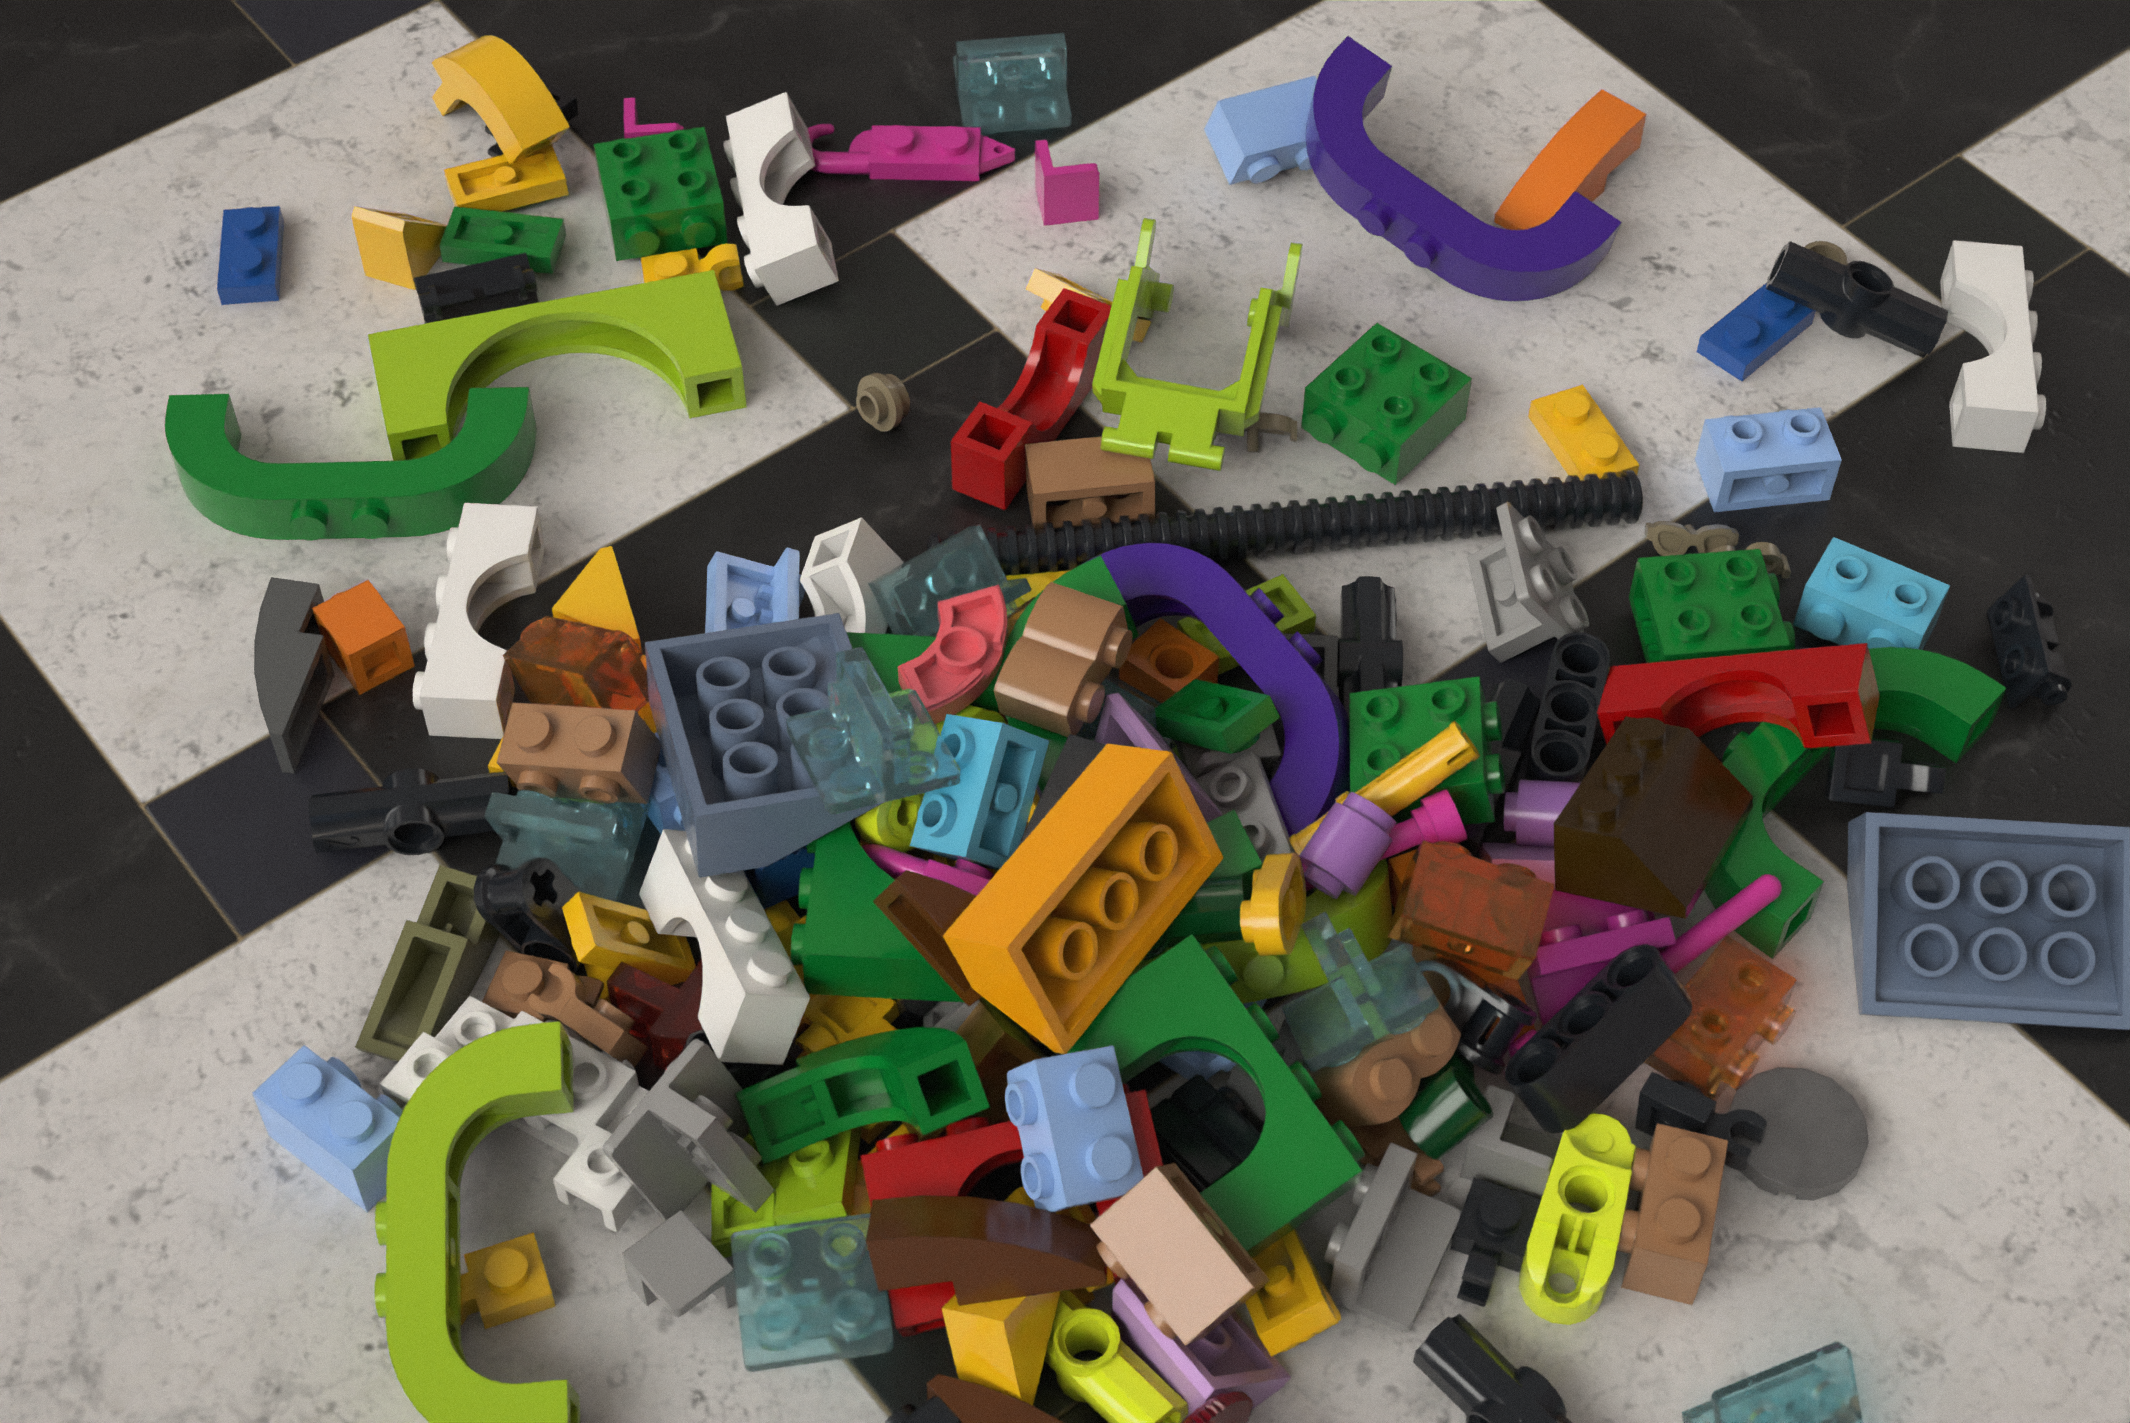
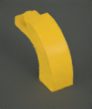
M492 35L483 36L431 62L442 80L441 85L432 96L441 115L445 116L469 104L484 120L510 165L557 142L570 128L553 96L535 70L518 51L498 37Z

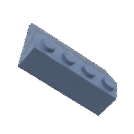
M839 613L645 642L649 704L699 878L769 866L901 793V780Z
M1866 812L1848 822L1847 893L1859 1015L2130 1031V827Z

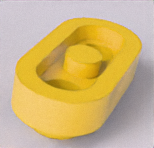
M1296 852L1266 855L1261 869H1255L1253 872L1251 900H1243L1240 907V926L1245 943H1254L1260 956L1289 955L1293 951L1306 911L1304 871L1301 859Z

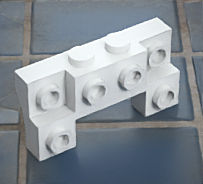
M469 996L435 1038L425 1032L418 1037L380 1083L383 1094L403 1108L429 1073L460 1048L478 1038L499 1030L544 1022L524 1011H521L513 1019ZM548 1019V1020L545 1021V1023H547V1022H558V1021H555V1020H552V1019ZM562 1024L572 1043L574 1112L529 1116L507 1123L570 1156L553 1178L558 1200L570 1206L578 1197L602 1211L605 1227L617 1233L643 1197L603 1152V1145L616 1131L620 1122L634 1110L649 1091L639 1086L636 1071L628 1060L625 1059L621 1063L605 1051L599 1052L580 1042L576 1035Z

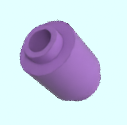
M1520 779L1518 792H1506L1504 831L1516 832L1517 845L1554 847L1553 823L1580 785V782Z
M1350 792L1343 804L1334 803L1299 855L1301 861L1308 867L1304 873L1305 880L1334 899H1337L1342 891L1356 896L1391 844L1392 839L1388 834L1396 824V821L1369 800Z

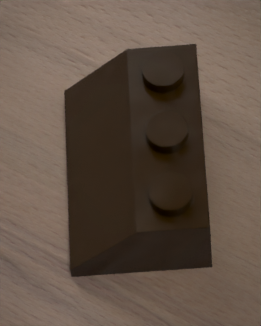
M1625 717L1553 823L1555 890L1687 919L1752 810L1753 796L1689 728L1664 724L1662 721L1654 718L1637 719Z

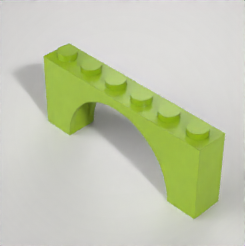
M714 270L368 334L393 461L421 458L449 444L457 436L459 425L467 411L469 388H486L497 378L512 369L537 359L570 353L603 354L639 364L658 375L672 387L684 404L689 419L747 408L743 368Z

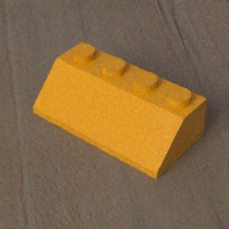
M1107 743L943 935L972 989L1055 1053H1068L1224 858L1172 752Z

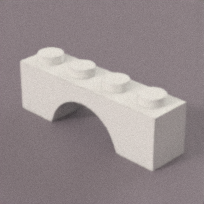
M787 92L726 116L730 139L723 142L728 161L737 177L730 179V184L734 197L744 215L737 217V223L743 240L751 254L744 256V262L756 288L764 286L775 304L780 305L838 282L831 241L810 206L783 205L788 192L796 181L815 166L808 128Z
M1953 240L1940 280L1942 308L1948 310L1947 323L1962 328L1976 337L1987 349L1989 356L1963 363L1949 403L1952 446L2024 453L2032 430H2040L2042 428L2046 412L2045 395L2037 394L2036 387L2041 374V353L2033 352L2032 347L2037 331V312L2029 311L2028 307L2033 290V272L2025 270L2023 246Z
M464 503L459 527H451L449 530L447 557L450 566L448 574L439 575L436 586L438 618L437 622H429L427 624L424 648L428 661L425 672L418 671L413 683V704L415 709L423 710L429 736L502 739L515 693L507 650L484 640L478 635V631L485 619L501 605L515 598L536 593L545 550L537 506Z
M861 517L815 536L800 577V582L811 601L815 616L839 613L846 632L885 634L893 608L899 598L898 592L907 565Z
M663 829L639 896L646 910H648L649 917L658 934L698 938L703 967L702 995L698 1019L715 1055L721 1062L783 1065L810 996L744 871L699 878L686 831Z

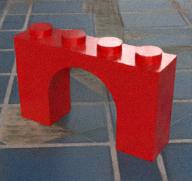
M1122 1084L1143 1177H1145L1154 1168L1163 1166L1145 1089L1130 1093L1129 1085ZM975 1117L948 1125L946 1127L947 1136L919 1142L918 1134L910 1133L878 1141L876 1143L877 1152L860 1156L871 1207L872 1201L876 1199L910 1196L968 1197L974 1187L988 1174L1003 1166L1022 1162L1024 1154L1018 1127L1011 1121L990 1125L987 1117ZM1120 1198L1096 1202L1099 1216ZM1112 1271L1116 1286L1121 1278ZM953 1281L888 1290L897 1331L903 1337L945 1328L942 1307L956 1294Z

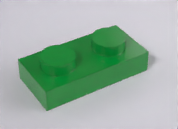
M454 207L439 247L443 262L466 265L527 253L530 269L532 268L533 272L553 274L566 238V230L563 218Z
M1198 679L1191 681L1147 714L1154 729L1162 737L1228 754L1238 753L1253 746L1259 740L1260 732L1280 718L1270 695Z

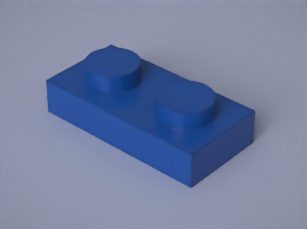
M280 206L223 210L217 291L222 305L279 301L284 219Z
M1765 283L1700 336L1696 352L1742 382L1811 326L1816 311L1767 290V283Z

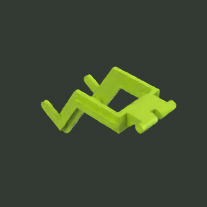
M1144 218L1139 236L1135 266H1131L1128 280L1118 279L1092 383L1093 393L1102 404V412L1121 415L1118 428L1104 427L1101 450L1154 459L1158 443L1169 444L1168 462L1221 471L1225 447L1213 445L1217 434L1225 433L1244 437L1245 429L1259 420L1279 326L1289 328L1303 244L1293 242L1290 244L1282 289L1275 291L1261 287L1258 299H1251L1247 326L1251 327L1240 380L1218 391L1137 377L1127 363L1138 316L1152 319L1154 310L1169 313L1174 293V284L1159 282L1160 273L1155 272L1149 267L1156 231V220Z

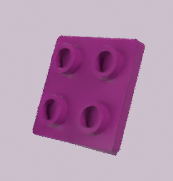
M1555 889L1519 897L1511 902V909L1541 1027L1611 960L1624 950L1633 946L1647 944L1654 946L1660 951L1664 947L1676 944L1670 917L1655 919L1654 912L1560 892Z

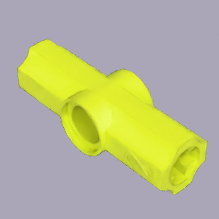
M1069 1290L1061 1291L1044 1361L1056 1372L1058 1385L1064 1394L1075 1401L1088 1403L1108 1423H1181L1188 1415V1403L1120 1339L1119 1328L1112 1317L1101 1310L1087 1308ZM1085 1350L1098 1351L1103 1354V1356L1093 1361H1081L1073 1357L1080 1351Z

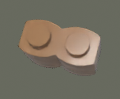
M1050 582L1035 603L1022 637L1010 651L997 678L993 691L1000 713L1068 737L1069 734L1076 735L1084 722L1092 723L1096 719L1104 699L1105 689L1101 683L1107 677L1112 667L1120 668L1124 664L1131 648L1132 631L1128 630L1123 606Z
M1435 995L1373 1005L1362 1011L1352 1021L1344 1035L1341 1047L1325 1052L1308 1069L1307 1072L1322 1094V1097L1315 1101L1314 1104L1330 1126L1338 1120H1341L1347 1127L1388 1122L1399 1116L1409 1106L1418 1090L1421 1078L1438 1072L1447 1064L1458 1046L1461 1033Z

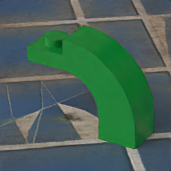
M936 1027L887 1031L833 1045L795 1059L798 1067L734 1093L755 1150L762 1157L761 1162L763 1164L859 1126L884 1121H903L910 1123L923 1136L990 1107L966 1040L954 1031Z

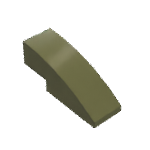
M439 865L417 922L409 920L405 922L355 1046L359 1051L398 1063L423 1032L435 1038L469 997L500 935V932L492 924L485 921L477 911L474 901V885L477 876Z

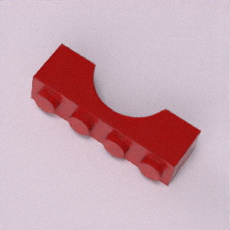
M1066 288L1062 289L1036 324L1028 359L1020 378L1009 396L997 408L979 402L952 438V490L1006 510L1026 482L1025 444L1055 441L1092 389L1111 305Z
M1861 643L1610 666L1597 714L1606 745L1624 718L1632 717L1637 719L1654 718L1662 721L1664 724L1689 728L1697 737L1730 724L1754 721L1768 722L1791 730L1798 736L1804 748L1871 743L1880 695L1868 644Z

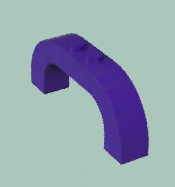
M1349 36L1338 45L1324 63L1316 81L1306 123V149L1313 172L1323 189L1343 210L1357 219L1367 232L1383 237L1402 250L1413 264L1429 269L1453 286L1481 297L1502 301L1536 300L1563 292L1586 278L1609 253L1622 222L1577 191H1574L1555 215L1543 224L1523 230L1501 229L1479 220L1383 154L1368 137L1363 120L1384 98L1392 65Z
M1143 543L1119 547L1100 554L1126 602L1136 628L1150 620L1164 616H1185L1198 620L1206 625L1266 695H1270L1283 722L1285 748L1280 766L1269 784L1289 837L1297 834L1330 811L1336 802L1335 799L1346 791L1350 792V720L1347 712L1330 686L1314 669L1323 659L1298 631L1287 639L1275 624L1284 615L1260 588L1249 596L1213 560L1181 546Z

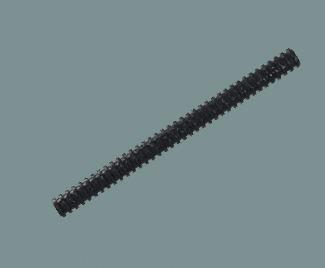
M1623 470L1620 477H1617L1615 472L1610 471L1605 472L1602 478H1598L1595 473H1588L1583 480H1580L1578 475H1568L1565 482H1562L1556 476L1549 477L1547 483L1544 484L1539 478L1531 479L1528 485H1524L1522 480H1513L1510 487H1506L1504 482L1499 481L1494 482L1489 489L1484 483H1477L1474 485L1473 490H1469L1466 485H1457L1455 491L1450 492L1449 488L1444 486L1438 487L1436 493L1433 494L1428 488L1419 489L1417 495H1412L1410 490H1401L1399 497H1394L1392 492L1388 491L1382 492L1378 499H1375L1372 493L1364 494L1362 500H1356L1354 495H1345L1343 502H1338L1336 497H1326L1323 504H1319L1317 499L1311 498L1307 500L1306 505H1300L1298 500H1289L1287 507H1281L1279 502H1270L1267 509H1262L1261 504L1255 503L1251 504L1250 510L1245 511L1241 505H1233L1231 512H1225L1223 507H1214L1212 514H1206L1205 510L1200 508L1195 509L1194 515L1187 516L1186 511L1178 510L1175 513V517H1168L1166 512H1158L1156 519H1149L1148 515L1144 513L1139 514L1137 520L1130 521L1129 516L1122 515L1119 517L1118 522L1112 523L1109 517H1101L1100 524H1092L1090 519H1082L1079 526H1073L1070 520L1063 521L1062 527L1054 528L1052 522H1045L1043 529H1035L1033 524H1025L1024 531H1016L1015 527L1011 525L1006 526L1005 532L997 533L995 527H989L986 530V534L978 535L976 529H968L967 536H958L957 531H949L948 537L939 538V534L934 532L930 533L929 539H927L928 568L930 581L934 583L935 587H943V581L952 580L954 586L962 585L963 579L971 578L973 584H979L982 577L990 576L992 582H1000L1001 575L1035 574L1043 571L1057 572L1058 570L1065 569L1069 571L1107 551L1143 543L1181 546L1196 551L1208 558L1216 556L1218 561H1227L1229 554H1235L1236 558L1241 560L1246 559L1247 553L1254 552L1257 558L1265 557L1266 551H1273L1275 556H1283L1285 549H1291L1295 555L1302 554L1306 547H1310L1311 552L1318 553L1321 552L1323 546H1329L1331 551H1339L1341 544H1347L1349 549H1358L1360 542H1365L1367 547L1372 548L1377 547L1379 541L1384 540L1387 546H1394L1398 539H1403L1405 544H1414L1416 537H1421L1423 542L1427 543L1433 542L1437 535L1444 541L1451 540L1454 534H1458L1461 539H1469L1472 532H1477L1479 537H1488L1492 530H1495L1497 535L1502 536L1496 507L1506 502H1509L1524 518L1532 516L1538 522L1543 532L1547 525H1550L1552 530L1555 531L1563 530L1565 524H1569L1573 529H1580L1584 522H1587L1590 527H1599L1602 520H1605L1611 526L1618 525L1621 519H1624L1628 524L1637 523L1642 513L1643 494L1640 480L1634 471Z

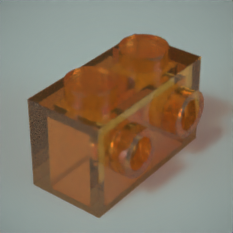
M544 616L542 619L528 625L522 631L520 640L502 655L531 704L635 710L638 712L649 702L647 671L640 660L642 652L638 644L628 634L620 630H610L578 621L573 622Z
M1423 840L1408 863L1387 937L1519 980L1536 958L1555 884L1538 879L1532 870L1524 866L1512 863L1496 865L1472 857L1469 850L1458 844L1446 841L1430 843Z
M1726 936L1684 986L1692 999L1693 1007L1690 1016L1644 1063L1672 1081L1682 1080L1694 1085L1706 1097L1715 1101L1728 1086L1737 1091L1754 1071L1760 1058L1755 1052L1766 1040L1775 1045L1790 1026L1796 1011L1789 1007L1788 1004L1797 979L1734 939Z

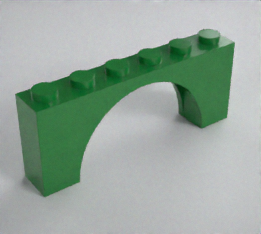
M846 632L884 737L888 741L917 722L898 682V666L919 657L935 641L936 637ZM1000 668L989 686L969 705L992 710L1000 714L993 691ZM851 821L807 844V853L815 854L813 868L802 867L800 874L799 908L808 909L806 924L794 923L791 939V962L794 966H803L804 985L807 993L965 1003L873 902L895 879L879 868L866 854L851 828Z

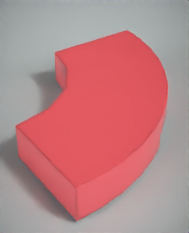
M999 584L939 601L938 619L940 627L935 641L919 657L898 666V682L921 729L945 720L946 714L955 715L966 708L983 693L996 676L1003 660L1007 642V609Z

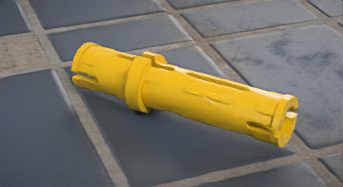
M1454 721L1430 741L1417 748L1355 793L1369 800L1392 817L1439 785L1453 773L1471 761L1478 759L1480 754L1465 732L1461 733L1463 731L1461 726ZM1346 791L1335 799L1336 803L1343 804L1350 792ZM1327 813L1297 834L1289 837V841L1298 855L1301 854Z

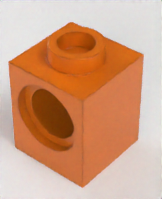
M369 580L347 591L337 593L329 600L312 608L319 633L324 636L329 655L359 695L415 666L405 626Z
M1160 618L1131 645L1124 664L1119 668V694L1148 714L1194 679L1217 684L1219 656Z

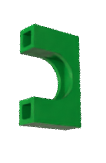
M1191 934L1127 978L1068 1053L1114 1045L1122 1084H1125L1160 1059L1186 1051H1203L1225 1057L1241 1067L1250 1076L1262 1096L1266 1112L1260 1139L1251 1154L1238 1167L1206 1188L1200 1195L1248 1254L1254 1258L1359 1184L1362 1178V1169L1357 1161L1362 1159L1365 1154L1356 1138L1341 1120L1330 1126L1314 1104L1315 1101L1322 1097V1094L1302 1064L1296 1061L1288 1067L1273 1047L1272 1043L1278 1040L1280 1036L1257 1003H1253L1248 1008H1245L1230 986L1238 981V978L1224 955L1215 945L1204 951L1193 934Z

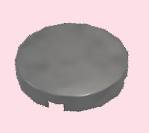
M1777 1067L1755 1074L1736 1091L1728 1112L1738 1109L1750 1110L1761 1115L1767 1121L1765 1137L1762 1142L1752 1140L1745 1135L1732 1137L1736 1143L1752 1150L1746 1171H1739L1759 1189L1777 1195L1778 1191L1787 1194H1797L1795 1200H1817L1838 1193L1856 1176L1869 1143L1866 1118L1854 1097L1833 1079L1806 1068Z

